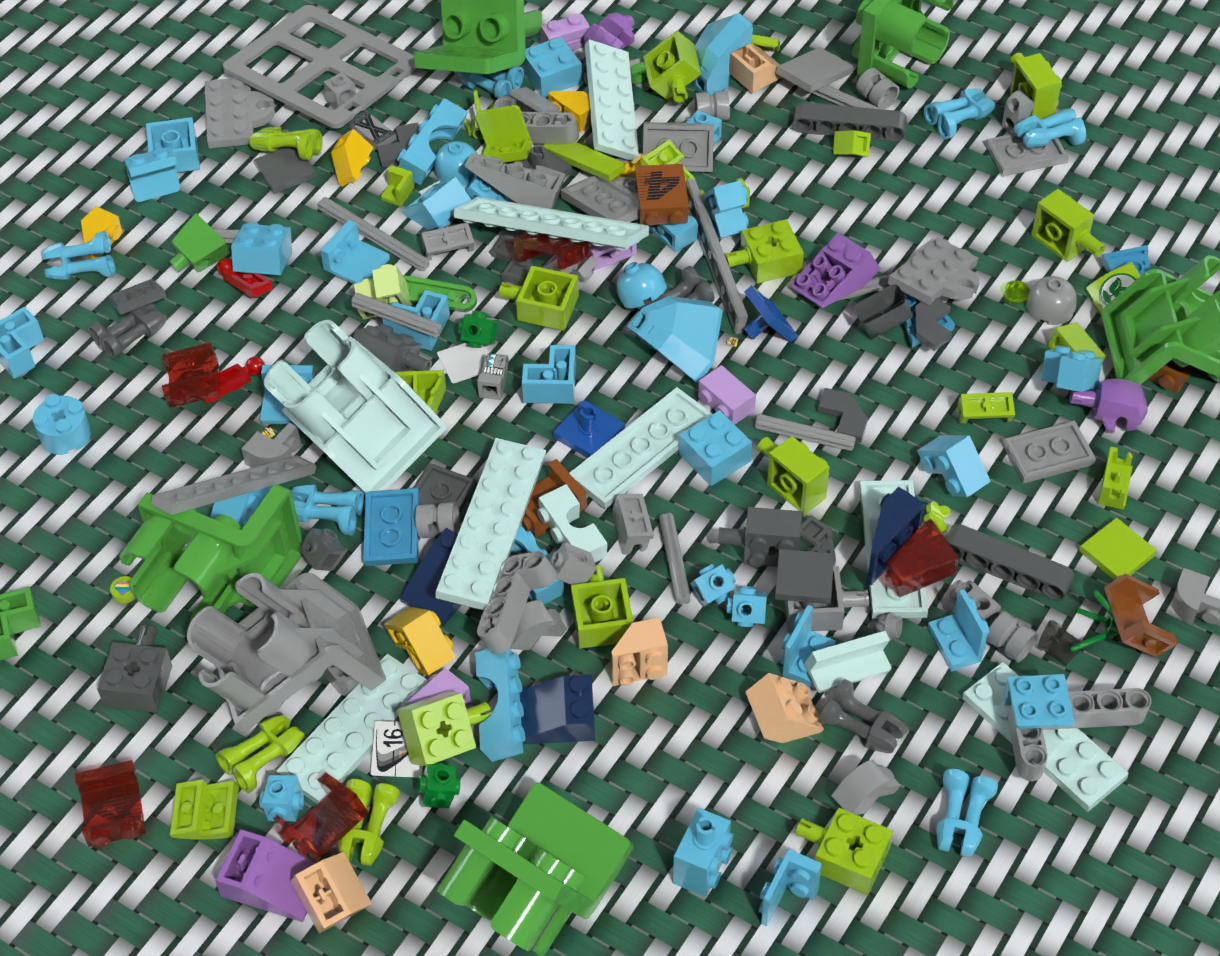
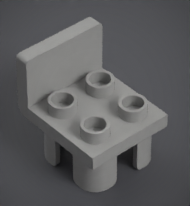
M259 573L247 574L236 582V590L259 608L240 623H237L216 608L207 606L196 614L188 627L187 640L190 648L216 665L220 676L219 678L207 669H203L198 673L201 684L228 701L235 725L245 731H248L264 717L275 714L280 709L282 703L306 684L317 681L332 664L371 691L386 680L358 606L313 573L299 575L282 589Z

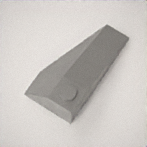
M472 153L465 163L467 169L516 203L554 209L566 176L565 173L544 166L536 165L535 169L522 167V162L514 161V164H503L499 158Z

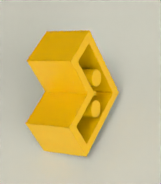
M409 607L384 623L395 646L407 650L415 667L421 674L430 675L456 658L452 651L454 648L453 643L447 635H443L439 628L441 622L433 611Z

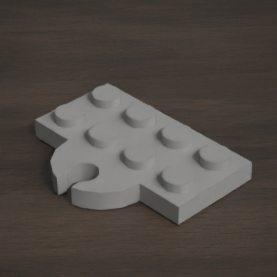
M236 78L205 81L207 143L209 149L250 144L249 140L254 134V128L267 124L274 117L275 106L273 99L263 92L251 91L250 85Z
M593 175L560 190L562 199L590 216L631 222L640 218L638 190L635 189L634 177H622L609 182Z
M937 237L889 276L887 284L898 285L903 292L928 305L932 304L941 295L956 300L970 299L973 293H977L980 284L978 276L972 271L977 265L979 258L972 255L969 251L960 249L949 241Z

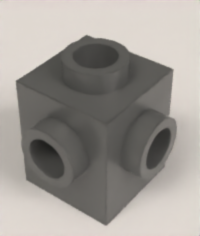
M311 528L298 547L305 557L306 563L312 566L314 570L333 571L347 552L338 541L337 535L330 529Z

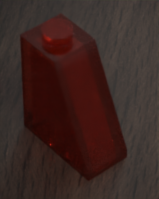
M929 519L888 562L885 580L888 587L894 589L900 598L955 575L959 557L932 519Z

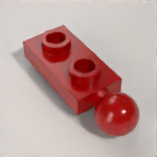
M223 258L217 264V271L221 276H224L225 281L252 298L259 297L263 293L272 290V281L259 273L234 272L232 259Z
M253 356L246 361L244 367L237 363L195 385L194 387L200 392H196V394L207 404L215 402L222 396L233 390H238L250 382L249 375H261L262 365H265V362L260 357ZM209 383L208 385H210L211 390L206 392L201 385Z

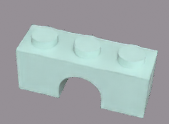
M567 484L539 497L538 517L543 524H548L551 535L557 544L561 543L562 545L565 542L591 552L594 563L607 557V542L594 523L584 528H576L569 524L579 518L580 503Z

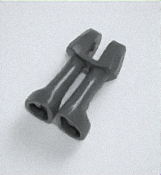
M687 266L681 272V283L664 292L653 301L651 297L644 300L645 305L638 307V311L668 296L680 298L687 296L686 298L709 302H713L715 296L711 286L706 281L700 282L695 269L692 266Z
M150 303L129 311L128 315L111 327L105 328L101 323L93 322L88 325V331L98 348L104 350L110 359H115L140 336L146 335L149 338L154 336L166 323L167 316L161 311L156 310V307Z
M847 679L842 680L833 699L828 700L819 716V722L825 725L838 726L867 740L865 747L889 754L893 753L897 746L896 739L902 738L908 730L907 725L888 710L880 712L858 701L854 697L853 684ZM844 711L849 712V713H851V714H853V715H855V716H857V717H859V718H862V719L868 721L869 723L872 724V726H869V725H867V724H865V723H863V722H861V721H859V720H857V719H855V718L849 716V715L846 714Z

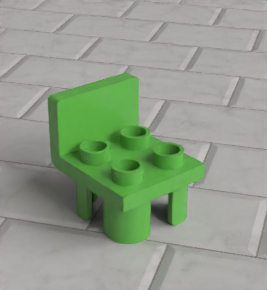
M441 0L443 45L414 52L415 68L491 74L523 64L526 56L525 38L536 35L542 27V12L540 10H533L524 13V0Z
M860 0V7L856 14V23L862 25V29L852 52L853 58L858 60L856 80H859L861 75L868 69L876 68L886 78L909 89L918 82V74L891 61L902 51L928 64L936 63L948 44L949 29L926 18L921 11L922 0ZM923 0L946 11H949L954 6V0Z
M1211 255L1206 256L1180 279L1159 269L1148 270L1102 309L1101 315L1117 379L1128 380L1141 385L1172 359L1181 367L1191 365L1207 372L1213 380L1220 382V290L1213 294L1199 288L1220 270L1219 258Z
M274 484L243 528L229 516L219 514L213 519L198 513L195 508L170 515L151 505L153 494L146 492L137 504L143 524L120 553V560L122 564L130 566L136 557L145 559L131 579L129 587L133 596L141 604L156 612L162 613L166 611L187 581L195 583L204 597L190 617V622L197 613L207 606H212L223 614L226 613L230 606L239 602L257 609L259 608L237 592L236 582L247 574L259 573L280 588L303 555L298 549L302 543V536L292 491Z
M535 783L508 826L492 816L483 830L465 819L463 820L454 836L466 845L436 891L459 906L465 905L483 918L492 920L491 927L494 931L526 951L533 950L538 956H545L572 912L585 920L594 913L633 851L634 844L543 784Z

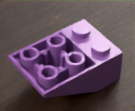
M837 233L789 286L821 308H824L863 288L880 270V267L869 251Z
M240 829L215 881L221 897L303 922L307 911L291 880L296 874L316 863L267 837Z

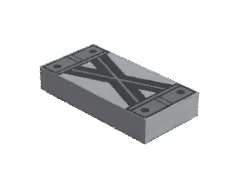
M367 111L349 121V127L357 131L376 149L377 146L390 144L396 140V134Z

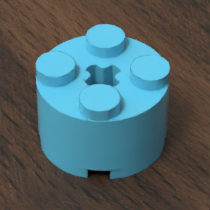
M50 394L36 408L32 420L39 440L44 449L52 454L64 455L69 454L68 451L74 448L79 450L85 446L90 438V425L83 404L73 397Z

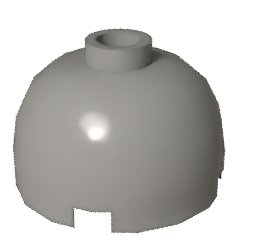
M1056 276L1044 277L1035 282L1028 293L1026 308L1029 315L1038 322L1042 319L1049 321L1048 325L1064 324L1073 317V313L1076 310L1077 295L1073 286L1067 280Z

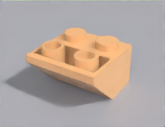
M752 43L730 53L729 73L751 93H755L782 78L776 73L777 66L780 64L760 47Z
M660 617L632 623L611 651L613 686L630 685L636 681L646 679L655 680L667 675L668 644Z
M768 673L746 691L764 739L785 743L814 735L824 730L821 722H819L820 714L814 707L810 698V691L804 683Z
M344 852L312 865L296 874L291 880L319 934L372 905Z

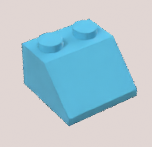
M453 177L433 185L404 208L402 212L427 230L436 227L441 229L450 223L449 218L454 215V208L470 201L471 198L458 179Z

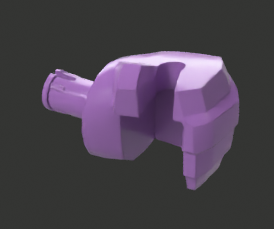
M616 12L608 14L598 25L592 24L584 36V41L586 43L590 39L623 50L635 40L634 33L632 32L634 19L630 15L623 16Z
M1123 379L1103 380L1099 382L1095 391L1078 392L1072 390L1069 398V403L1092 407V418L1103 421L1107 433L1115 432L1116 420L1119 417L1126 418L1127 431L1135 430L1137 426L1141 425L1148 411L1145 394L1138 383Z

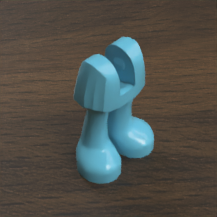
M520 66L510 68L507 73L498 71L491 74L454 71L456 77L469 88L473 89L476 85H479L494 94L497 99L503 96L512 97L509 95L510 90L520 88L524 78V69Z
M981 89L962 90L958 99L933 102L926 105L924 117L929 125L938 124L940 136L943 139H949L955 135L959 122L971 118L974 120L984 118L995 109L996 105L990 98H984L985 93Z
M1071 108L1062 109L1058 113L1044 119H1039L1036 115H1032L1021 120L1014 127V132L1019 138H1023L1027 148L1045 146L1049 141L1062 136H1067L1070 144L1073 146L1082 145L1086 140L1084 122L1082 118H1076V112Z
M106 231L96 233L91 241L79 245L65 246L62 242L43 249L41 251L42 260L61 257L63 264L61 267L54 266L44 269L45 277L48 279L69 280L71 274L89 271L99 272L104 277L115 276V263L111 255L71 262L70 259L84 255L109 253L111 242Z
M315 484L292 487L291 491L298 521L309 522L311 519L332 520L338 523L342 534L352 536L355 533L357 525L356 515L362 514L365 505L363 491L318 492ZM318 504H328V505H336V506H341V507L317 506V505H318Z
M948 769L943 775V784L948 792V805L945 818L937 822L938 849L949 852L954 838L953 833L964 835V839L961 842L960 855L970 858L983 836L978 828L982 808L986 801L996 795L998 783L986 776L975 777L970 787L965 821L959 820L962 803L969 784V776L959 769Z

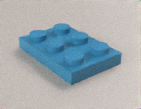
M418 488L366 492L363 560L365 566L418 563L419 536L416 528V508L420 505Z

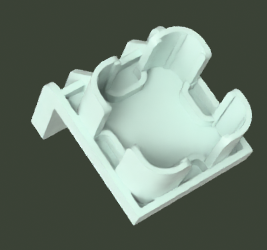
M323 320L305 333L304 340L327 365L307 384L285 361L280 360L266 374L264 386L285 406L281 411L365 493L387 490L446 430V424L394 371L354 338L348 337L333 321Z

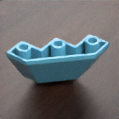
M740 13L708 24L696 43L695 49L701 75L693 81V86L700 92H708L712 96L715 91H722L728 88L730 53L752 43L753 25Z
M668 296L643 307L628 324L627 328L645 344L671 361L686 376L698 383L700 379L708 374L709 369L714 364L723 310L709 301Z

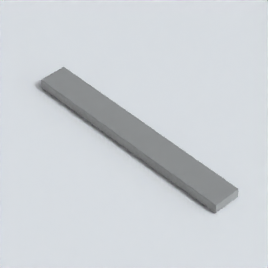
M687 179L686 190L689 214L698 223L697 236L735 334L744 333V327L748 318L747 312L696 180Z
M296 455L152 495L151 505L173 515L271 487L274 484L278 485L315 474L316 465Z

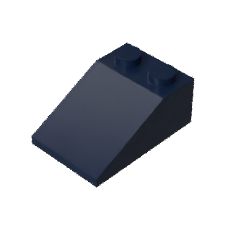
M899 486L892 494L887 493L880 503L881 511L871 550L867 578L869 585H872L920 535L925 503Z
M448 528L430 546L400 597V602L409 607L433 611L438 616L443 627L462 606L461 604L436 598L438 584L458 536L457 533Z
M592 674L562 676L522 689L520 702L524 710V716L521 717V724L525 732L523 745L595 741Z

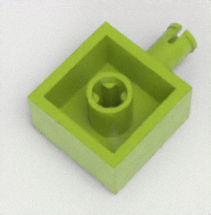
M676 30L644 55L643 58L650 87L666 100L673 96L674 101L681 103L684 102V99L687 100L688 98L685 86L696 80L701 75V70L694 43Z
M1022 53L1014 54L1010 58L1014 71L1009 94L1021 91L1034 102V108L1030 116L1036 115L1039 119H1044L1055 114L1059 103V92L1062 88L1060 77L1054 73L1050 63L1044 59L1041 53L1024 57Z
M1056 189L1038 202L1031 236L1066 262L1085 249L1095 257H1099L1106 247L1104 243L1091 235L1090 231L1094 214L1061 190Z
M787 219L741 230L740 250L724 253L729 268L747 264L757 284L798 274L803 270L804 252Z
M531 266L523 286L502 282L499 289V297L516 300L518 321L565 331L579 297L578 275Z
M793 436L779 446L771 441L769 437H765L759 442L757 450L769 458L767 479L769 487L798 511H802L803 515L826 499L830 466L823 458L816 456L809 450L806 444L799 442Z
M596 565V575L593 573L588 583L571 585L572 608L579 649L617 644L631 624L634 623L625 578L604 580L603 568L599 565Z
M444 692L397 709L411 764L427 766V764H434L476 748L471 725L485 721L492 714V712L485 713V711L491 710L489 705L483 702L480 705L466 709L462 693Z
M838 808L830 826L826 828L802 818L800 820L801 824H798L795 836L802 837L819 845L815 861L822 863L820 875L869 895L891 847L893 830L841 808Z

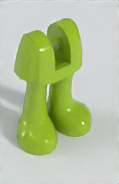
M267 127L255 132L249 140L251 147L259 151L273 152L279 150L280 147L297 148L298 155L302 160H311L313 154L319 155L323 147L322 134L318 129L282 132L281 127Z
M279 714L260 722L259 727L261 731L255 736L234 747L220 750L216 753V760L225 773L228 775L234 774L238 785L249 794L257 787V772L271 760L279 756H288L303 740L304 733L297 727L288 729L290 720L284 714ZM264 744H268L266 748H264L257 754L253 755L246 761H243L249 754H251Z
M351 779L346 783L345 792L352 802V817L349 819L351 822H348L350 827L347 826L346 830L339 834L338 854L344 852L351 863L356 842L363 843L361 865L372 866L384 845V841L379 837L387 811L397 803L400 791L393 785L380 783L375 786L373 794L369 783L359 779ZM373 794V808L366 831L361 830Z

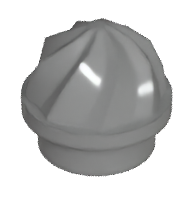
M892 612L880 615L875 622L877 633L886 631L890 640L900 637L903 625L902 617L895 616V613Z

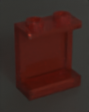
M527 232L514 237V260L523 262L540 254L549 253L557 256V268L563 270L590 257L591 245L589 241L572 242L570 238L566 237L550 238L548 234L532 235Z

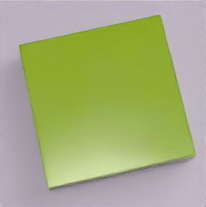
M1116 518L1082 544L1079 552L1114 580L1125 573L1131 576L1155 557L1157 550Z

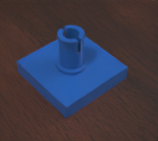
M752 285L744 291L760 313L752 322L744 327L751 338L755 339L768 326H771L790 342L798 337L797 333L771 300Z
M584 400L553 431V438L584 457L589 458L624 430L625 423Z

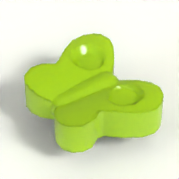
M932 501L926 505L927 514L924 515L923 519L925 523L930 524L933 530L940 535L947 531L944 518L951 514V510L945 505L939 506L935 501Z

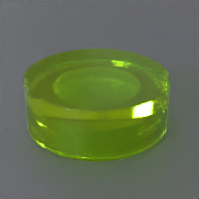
M1010 281L1005 286L1004 297L1012 304H1022L1027 301L1030 290L1028 285L1022 281Z

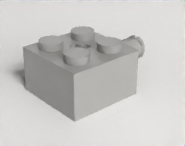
M833 566L831 604L784 600L787 632L794 631L793 625L798 613H804L808 605L813 607L811 631L842 630L844 608L869 607L868 590L843 591L839 566Z

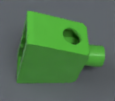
M196 213L172 240V244L178 254L169 263L178 273L188 264L196 272H201L231 252L227 243Z

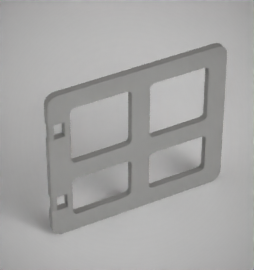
M313 5L301 7L223 63V70L228 75L331 128L343 127L360 111H364L398 85L402 79L418 69L415 68L414 55ZM312 21L344 38L330 49L323 51L291 35V33L305 23ZM275 45H279L311 61V63L283 83H278L246 66ZM365 47L396 64L380 76L375 77L341 59L356 48ZM325 71H331L335 74L343 72L354 84L363 88L335 110L328 109L297 93ZM396 72L401 73L397 77L392 76ZM351 106L356 107V108L353 109L352 111L347 110V109H349Z

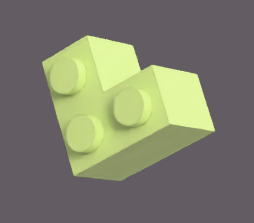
M382 265L379 269L372 270L373 279L367 278L362 280L361 283L354 284L355 293L366 295L390 305L392 302L411 306L407 282L396 265ZM358 309V312L363 319L378 317L377 315Z

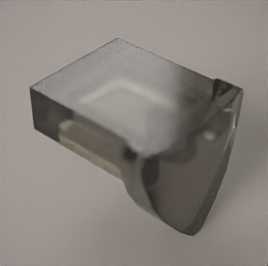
M1050 620L1047 623L1037 646L1039 650L1045 651L1064 666L1082 650L1070 651V647L1081 641L1064 630L1055 620Z

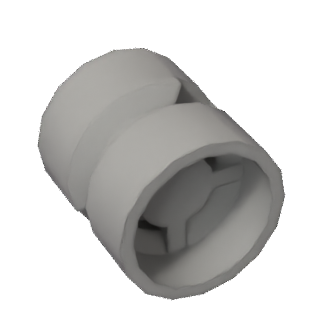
M870 68L865 71L856 85L858 93L867 100H870L873 105L884 110L889 108L899 95V86L886 78L876 68Z
M715 91L712 96L708 92L695 93V113L699 110L722 121L729 120L730 104L728 91Z
M456 502L440 503L438 507L434 504L417 506L416 528L420 539L436 538L438 533L442 534L446 528L457 534L459 533L461 522Z
M1004 611L990 626L986 641L996 648H1004L1005 655L1019 663L1032 650L1039 635L1027 625L1019 626L1017 618Z

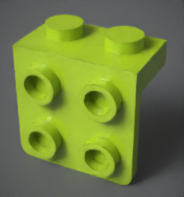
M511 105L477 112L476 120L486 143L483 156L499 158L503 163L510 161L520 162L527 159L533 143L519 106Z

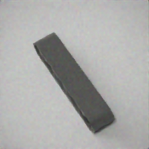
M808 102L797 104L794 111L793 128L799 133L835 136V131L855 130L871 133L870 140L891 142L901 141L906 135L907 116L901 111Z
M961 524L952 525L941 545L942 553L953 560L1052 600H1063L1074 579L1073 571L1065 565Z

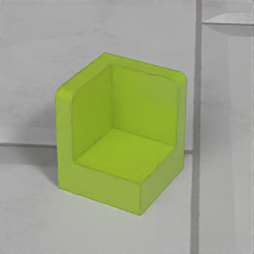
M855 130L835 131L833 154L869 157L871 133Z
M391 165L387 170L389 185L382 193L381 200L401 207L414 189L412 171Z

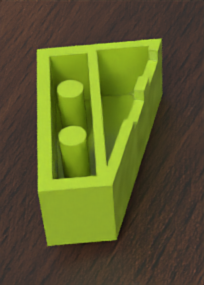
M444 370L395 372L436 414L446 391Z

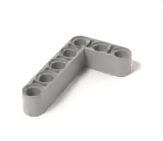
M1140 688L1068 692L1074 716V725L1070 727L1017 729L1011 704L1008 714V725L1019 775L1027 781H1036L1042 777L1048 759L1043 730L1141 724L1144 722L1151 705L1149 693Z

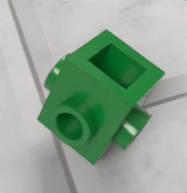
M472 311V314L464 315V319L460 320L458 333L461 334L460 340L468 341V346L482 348V344H495L498 319L489 318L486 312Z
M443 763L427 764L423 775H419L417 781V792L421 796V807L450 808L454 796L459 795L461 782L460 778H456V766H446Z

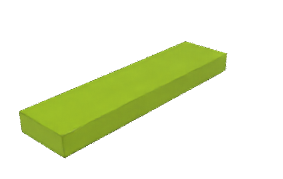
M577 142L543 145L545 149L570 165L609 182L626 170L624 162Z

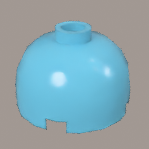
M461 141L443 145L437 152L434 162L435 176L438 181L442 182V180L445 181L456 177L462 187L468 185L475 174L465 167V163L471 153L478 154L476 150L468 143Z
M632 262L626 265L617 280V293L625 308L641 307L645 305L643 300L651 297L653 301L662 295L667 288L661 272L648 263L638 264L637 262Z

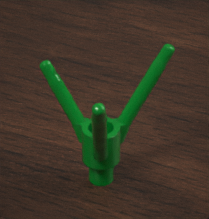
M1097 590L1093 592L1094 596L1110 615L1106 618L1081 608H1077L1076 612L1104 623L1106 632L1070 647L1071 652L1119 634L1111 607Z

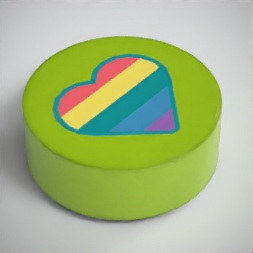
M122 576L112 582L110 592L112 598L117 603L126 604L136 599L129 587L131 577Z

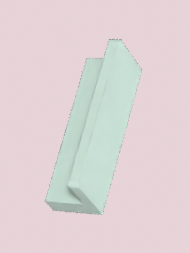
M886 631L813 651L805 662V666L817 692L821 693L838 688L843 679L855 683L890 672L891 665L883 651L890 641Z

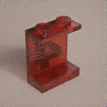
M211 342L162 354V360L169 375V383L162 385V389L170 408L220 395L219 361Z
M132 760L74 773L75 783L81 796L85 828H82V834L88 847H100L107 845L109 842L121 839H134L138 835L146 834L138 776Z
M326 772L317 781L327 796L293 827L279 816L273 819L280 828L277 832L280 838L287 845L292 843L293 847L303 857L308 854L315 861H318L369 814L356 793Z

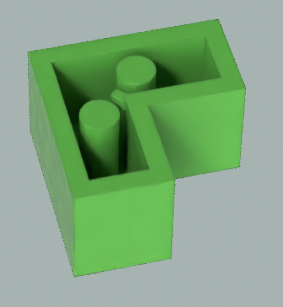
M30 587L0 594V660L18 656L14 637L15 633L41 627L37 604Z

